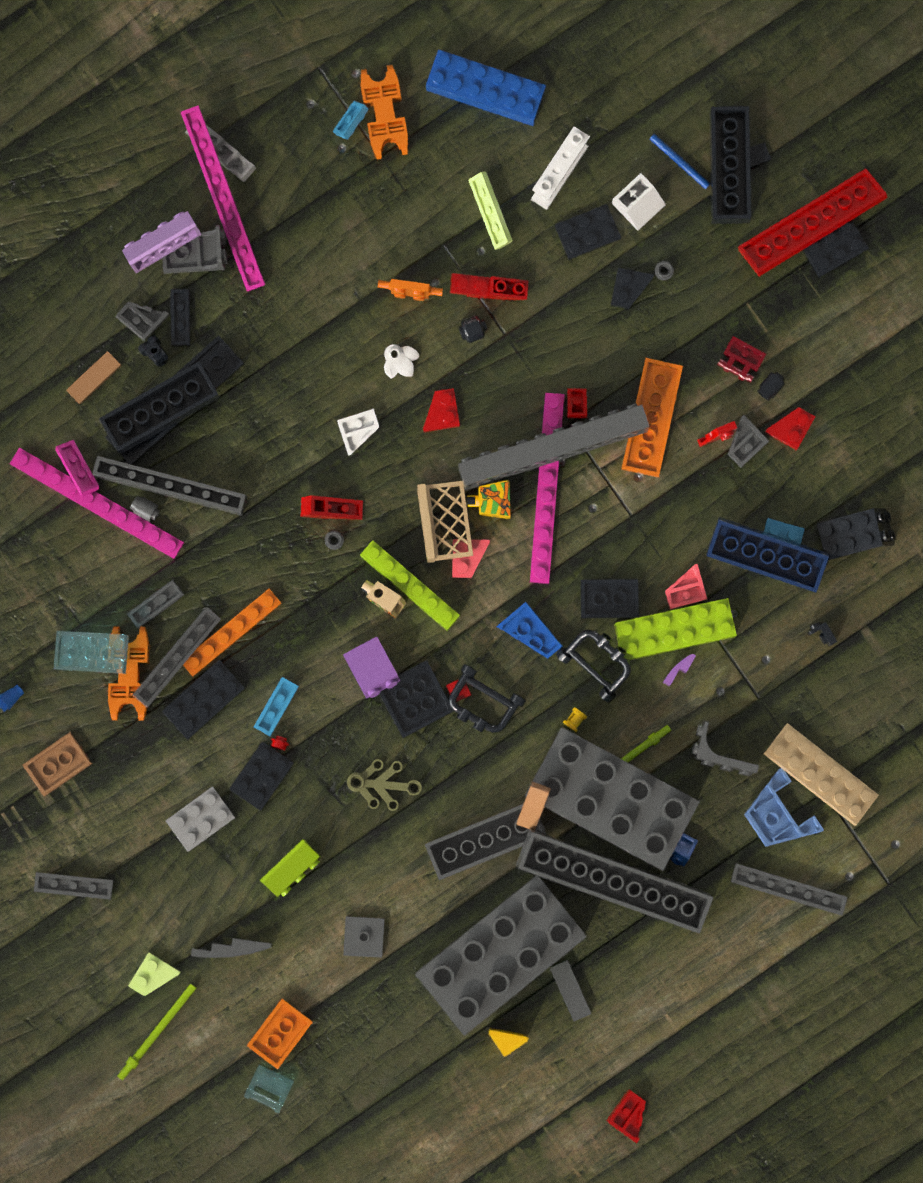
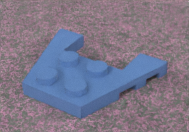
M782 768L776 771L744 814L765 847L824 831L815 816L797 826L776 794L778 790L792 782Z

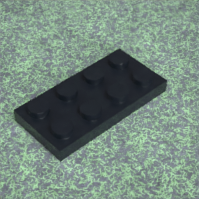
M218 660L162 712L189 740L237 697L245 687Z

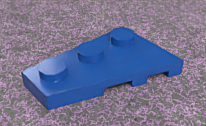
M527 602L496 626L547 659L563 647Z

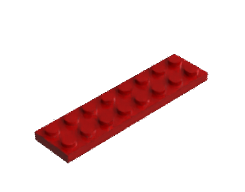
M864 169L738 246L739 252L760 277L887 199V194L869 171Z

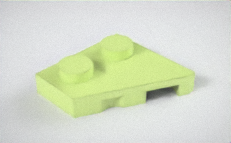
M149 952L128 986L146 996L178 976L181 972Z

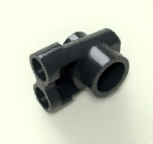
M156 335L150 336L147 342L139 345L138 351L143 356H148L156 366H164L168 362V355L161 347V341Z

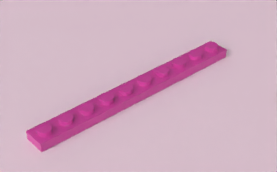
M195 106L182 111V118L246 290L249 292L265 286L199 106Z
M545 393L542 433L549 435L553 433V430L562 427L564 394ZM559 461L539 467L530 583L549 584Z
M21 448L17 450L10 462V465L173 559L177 557L184 545V542L96 491L81 496L70 476Z

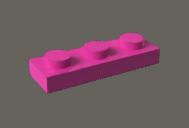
M74 440L56 446V452L80 495L84 496L99 490V485Z

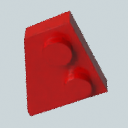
M454 388L435 391L423 432L460 427Z
M797 408L766 429L765 433L797 451L816 416L801 408Z
M735 421L718 427L706 434L705 437L698 439L699 446L702 447L719 439L726 441L732 438L737 429Z
M628 1089L606 1121L632 1141L638 1143L639 1130L643 1120L642 1113L645 1109L646 1101Z

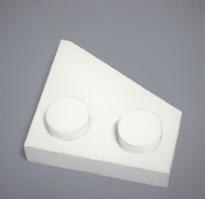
M374 409L337 420L348 456L379 428Z

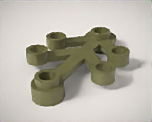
M375 759L372 765L361 774L352 773L348 777V788L354 792H360L371 809H377L380 802L377 798L372 797L366 787L374 788L387 803L390 811H396L399 803L392 799L385 789L407 791L413 796L418 795L422 790V786L417 780H411L408 783L386 781L392 775L402 770L403 765L399 761H394L391 767L375 780L367 778L375 771H380L383 768L384 764L380 759ZM376 761L381 762L379 769L374 767ZM395 763H399L401 766L397 771L393 769ZM356 778L360 780V785L358 786L353 784V780ZM413 784L418 786V790L415 792L410 789ZM371 800L377 801L376 807L370 805ZM390 802H396L397 806L395 809L389 807Z

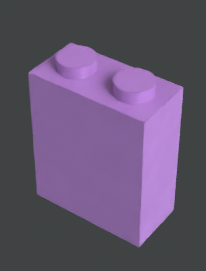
M378 637L343 654L366 699L379 695L380 691L392 688L400 681Z

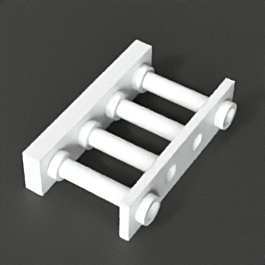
M576 127L572 128L532 189L535 192L531 198L532 201L546 210L549 208L588 149L586 143L590 136Z

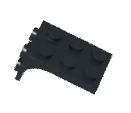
M872 508L817 523L823 551L829 555L828 561L875 548L895 545L896 536L894 531L891 530L890 513L885 508Z

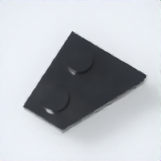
M618 268L610 306L630 309L652 281L654 275Z

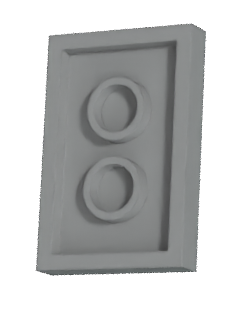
M211 787L167 819L166 822L187 852H189L235 819V816L214 787Z

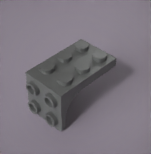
M216 225V229L212 231L200 232V236L163 257V273L225 270L224 264H228V258L223 246H226L227 242L224 230H221L220 225Z
M705 720L702 724H698L696 736H699L698 742L693 744L691 752L694 755V760L701 761V765L707 767H714V764L719 765L720 770L728 772L733 771V769L739 770L738 774L749 777L758 772L759 765L715 754L709 748L706 741L709 721Z

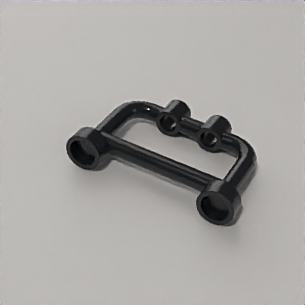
M583 630L567 648L562 647L556 655L565 664H568L573 658L604 686L599 694L603 700L610 703L616 697L615 691L631 673V665L624 657L626 651L621 646L614 648L610 644L612 641L611 637L606 633L600 635L594 630ZM585 638H593L598 647L605 649L615 662H619L623 666V672L613 683L607 680L575 651Z
M464 663L461 668L463 674L449 697L450 707L458 713V719L465 723L468 720L475 723L473 727L482 733L484 729L492 733L502 731L509 723L518 706L523 707L526 700L516 693H513L510 699L474 679L478 671ZM466 683L508 707L499 724L492 725L457 704L456 699Z

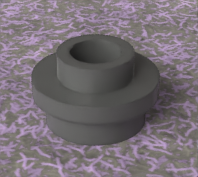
M667 261L659 262L655 267V275L660 280H668L674 273L673 266ZM665 268L668 272L667 274H662L660 270Z
M330 531L327 533L325 544L329 549L337 550L342 547L344 538L340 532ZM333 537L338 539L336 544L331 543Z

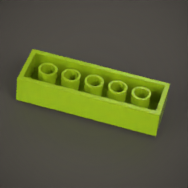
M728 598L614 624L618 644L626 651L624 657L628 661L737 636Z

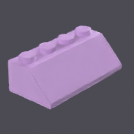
M188 211L176 214L170 222L161 223L155 231L146 232L141 236L140 240L136 242L131 241L125 245L122 251L136 273L201 235Z

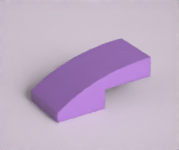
M691 654L680 661L669 672L662 683L670 686L679 670L686 673L696 655Z

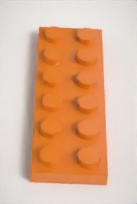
M645 358L636 404L638 406L643 405L650 427L648 432L628 438L621 470L659 478L683 366Z

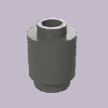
M137 496L130 507L134 514L148 522L151 520L155 521L160 513V510H158L159 505L145 497Z

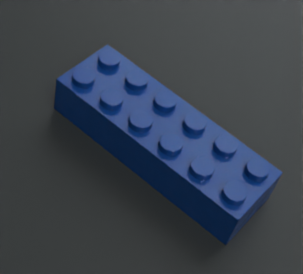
M438 50L426 83V91L531 126L535 123L546 89V85Z

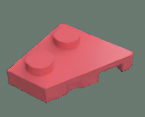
M453 539V546L458 539ZM461 540L455 549L461 553L468 552V545ZM471 540L473 556L453 559L452 578H472L490 544V540Z
M698 564L692 566L665 591L670 610L707 600Z

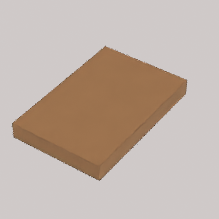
M69 732L24 763L23 767L45 797L93 763L73 734Z

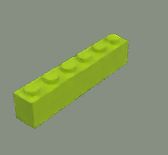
M373 540L360 554L368 564L447 632L460 618L457 612Z

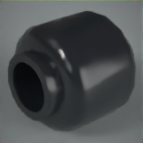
M478 316L466 318L461 321V326H458L462 340H466L468 343L483 339L485 337L484 331L488 330L485 320H480Z

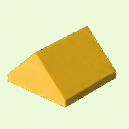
M489 1027V1035L504 1057L528 1041V1035Z

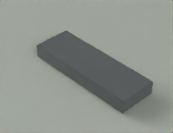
M171 580L127 613V615L139 630L140 626L143 627L182 598L184 593L175 581Z
M568 960L551 967L550 970L573 1021L575 1022L590 1015L591 1011Z

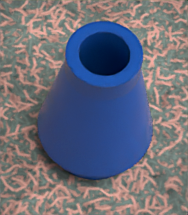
M18 685L0 694V708L4 712L7 709L10 710L24 694Z

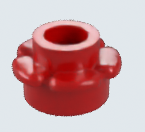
M276 736L275 739H271V747L286 751L287 746H289V743L286 742L287 739L284 737Z

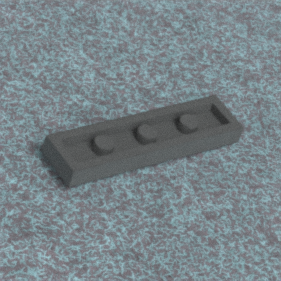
M36 872L34 892L112 900L114 880Z

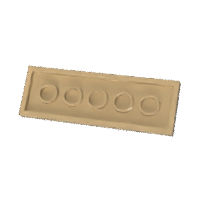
M788 723L764 752L765 756L854 826L858 824L879 796Z

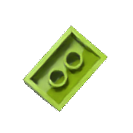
M302 840L260 881L277 897L280 895L284 897L292 889L290 885L294 881L299 883L306 876L304 872L308 868L312 870L320 863L318 859L321 856L306 840Z

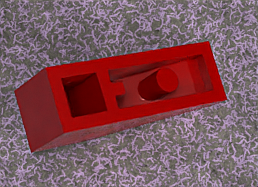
M313 495L301 497V517L362 520V500Z

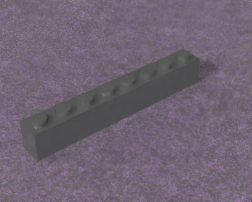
M97 456L92 473L96 478L243 516L247 496L241 493Z

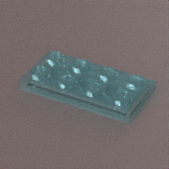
M57 631L54 669L126 674L129 635Z

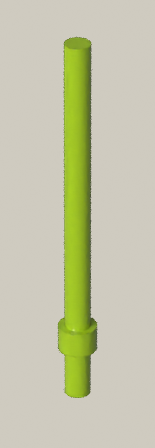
M666 725L658 732H653L648 736L647 740L621 759L627 763L650 746L658 744L660 739L672 730Z
M190 984L136 1053L128 1058L125 1067L117 1075L121 1080H124L132 1069L135 1070L139 1065L138 1061L196 990L194 985Z

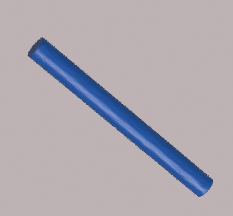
M653 134L650 140L704 189L709 187L710 183L657 135Z

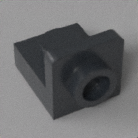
M819 621L810 626L811 631L808 632V635L810 636L819 631L821 633L819 638L824 645L827 644L829 647L838 642L826 622L821 624Z

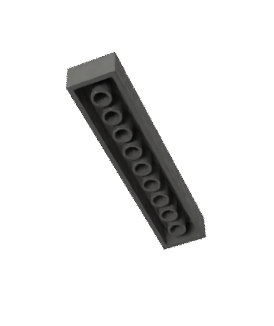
M632 404L627 406L624 411L619 412V409L608 412L606 417L601 418L598 415L590 418V421L584 424L582 421L571 424V428L565 430L564 427L553 430V433L549 435L545 433L534 436L535 439L531 441L523 439L516 442L517 445L509 447V445L501 446L497 452L491 453L486 451L480 453V457L472 459V457L464 458L458 464V469L465 491L646 433L650 426L643 405Z
M530 828L516 863L518 869L699 934L713 900V896L708 892Z

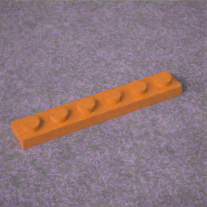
M268 589L202 643L183 666L194 677L282 603Z

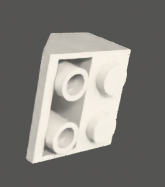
M641 173L616 195L612 202L618 211L637 230L641 229L666 205L655 187Z

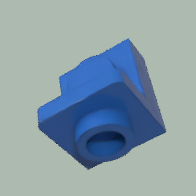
M683 833L670 860L677 865L685 866L698 840Z

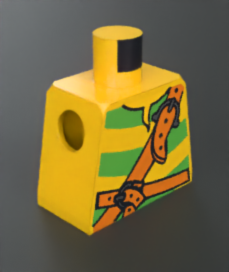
M509 480L479 486V495L467 496L468 507H479V515L510 519Z

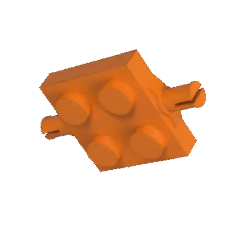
M391 279V281L378 280V288L391 290V294H394V297L397 298L411 296L414 300L424 301V299H429V295L442 296L443 288H434L425 283Z

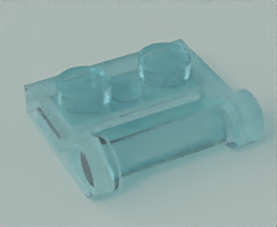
M258 1065L244 1097L247 1099L252 1098L274 1109V1112L279 1114L294 1081L262 1065ZM255 1086L279 1096V1101L276 1102L253 1091Z

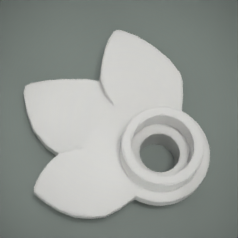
M389 345L384 351L386 359L384 365L385 373L390 378L395 377L397 373L407 377L413 376L414 367L412 361L419 358L418 352L410 346ZM393 350L397 352V356L395 358L391 356V352Z

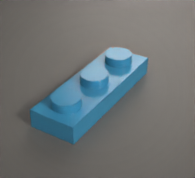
M282 677L256 721L254 728L271 737L299 686Z

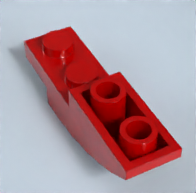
M452 273L450 293L467 295V297L527 300L528 281Z

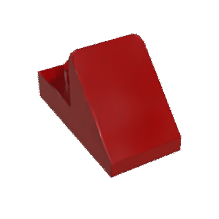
M567 388L568 419L587 418L586 389Z

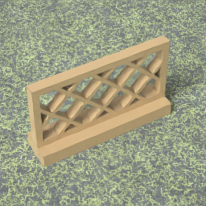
M463 481L417 485L427 563L473 556ZM459 486L460 494L456 499L447 493L451 487ZM438 489L443 494L436 501L430 497V490ZM445 495L454 501L448 509L439 503ZM456 503L463 509L459 517L450 512ZM436 506L445 511L440 520L432 512ZM447 514L456 519L450 528L442 522ZM458 522L465 526V531L461 536L452 530ZM439 524L448 530L443 538L435 534V529ZM450 532L459 538L454 546H451L444 540ZM462 540L468 545V552L461 553L455 547ZM441 543L450 548L446 555H438L437 548Z

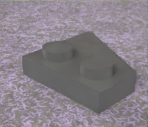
M128 302L116 314V318L144 342L169 316V313L166 311H156L151 307L139 306L132 302Z
M743 415L738 424L728 455L741 468L769 440Z

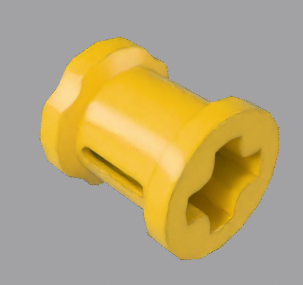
M574 707L571 715L562 723L576 733L578 726L583 720L587 719V716Z

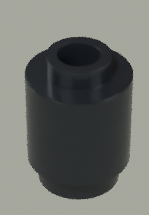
M770 372L759 385L757 392L769 401L784 387V377L778 372H775V374Z

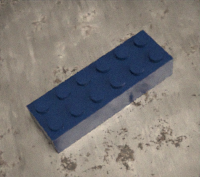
M718 517L706 552L708 557L813 592L818 590L829 558L826 552Z

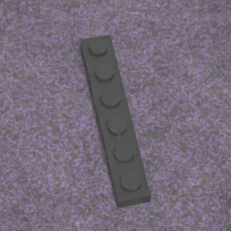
M205 607L132 696L145 707H148L221 618L208 607Z
M736 863L730 882L841 916H843L848 898Z

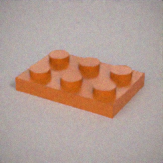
M282 998L247 1044V1047L278 1069L313 1021Z

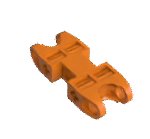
M387 65L388 72H386V77L380 82L373 81L370 75H367L366 69L361 70L363 103L366 107L374 106L376 122L367 123L371 147L377 160L382 159L381 152H383V147L387 143H395L401 149L402 155L408 154V133L405 117L395 118L393 103L401 101L398 78L392 65Z
M114 626L109 642V663H118V683H108V704L112 720H118L119 712H121L122 707L126 704L134 705L136 712H138L139 721L145 720L148 707H145L132 696L133 693L131 692H135L141 685L139 684L140 663L149 664L150 645L146 627L140 626L137 638L131 643L124 642L122 636H120L119 626Z

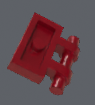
M733 336L723 353L730 357L728 362L720 359L717 365L724 368L723 371L737 375L738 379L751 383L754 376L748 373L749 369L751 368L757 372L766 354ZM735 360L745 365L743 370L733 365Z

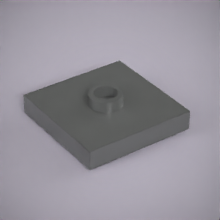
M346 916L343 955L382 958L385 919Z

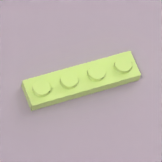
M480 172L470 178L469 183L495 249H500L511 243L512 238L486 172Z

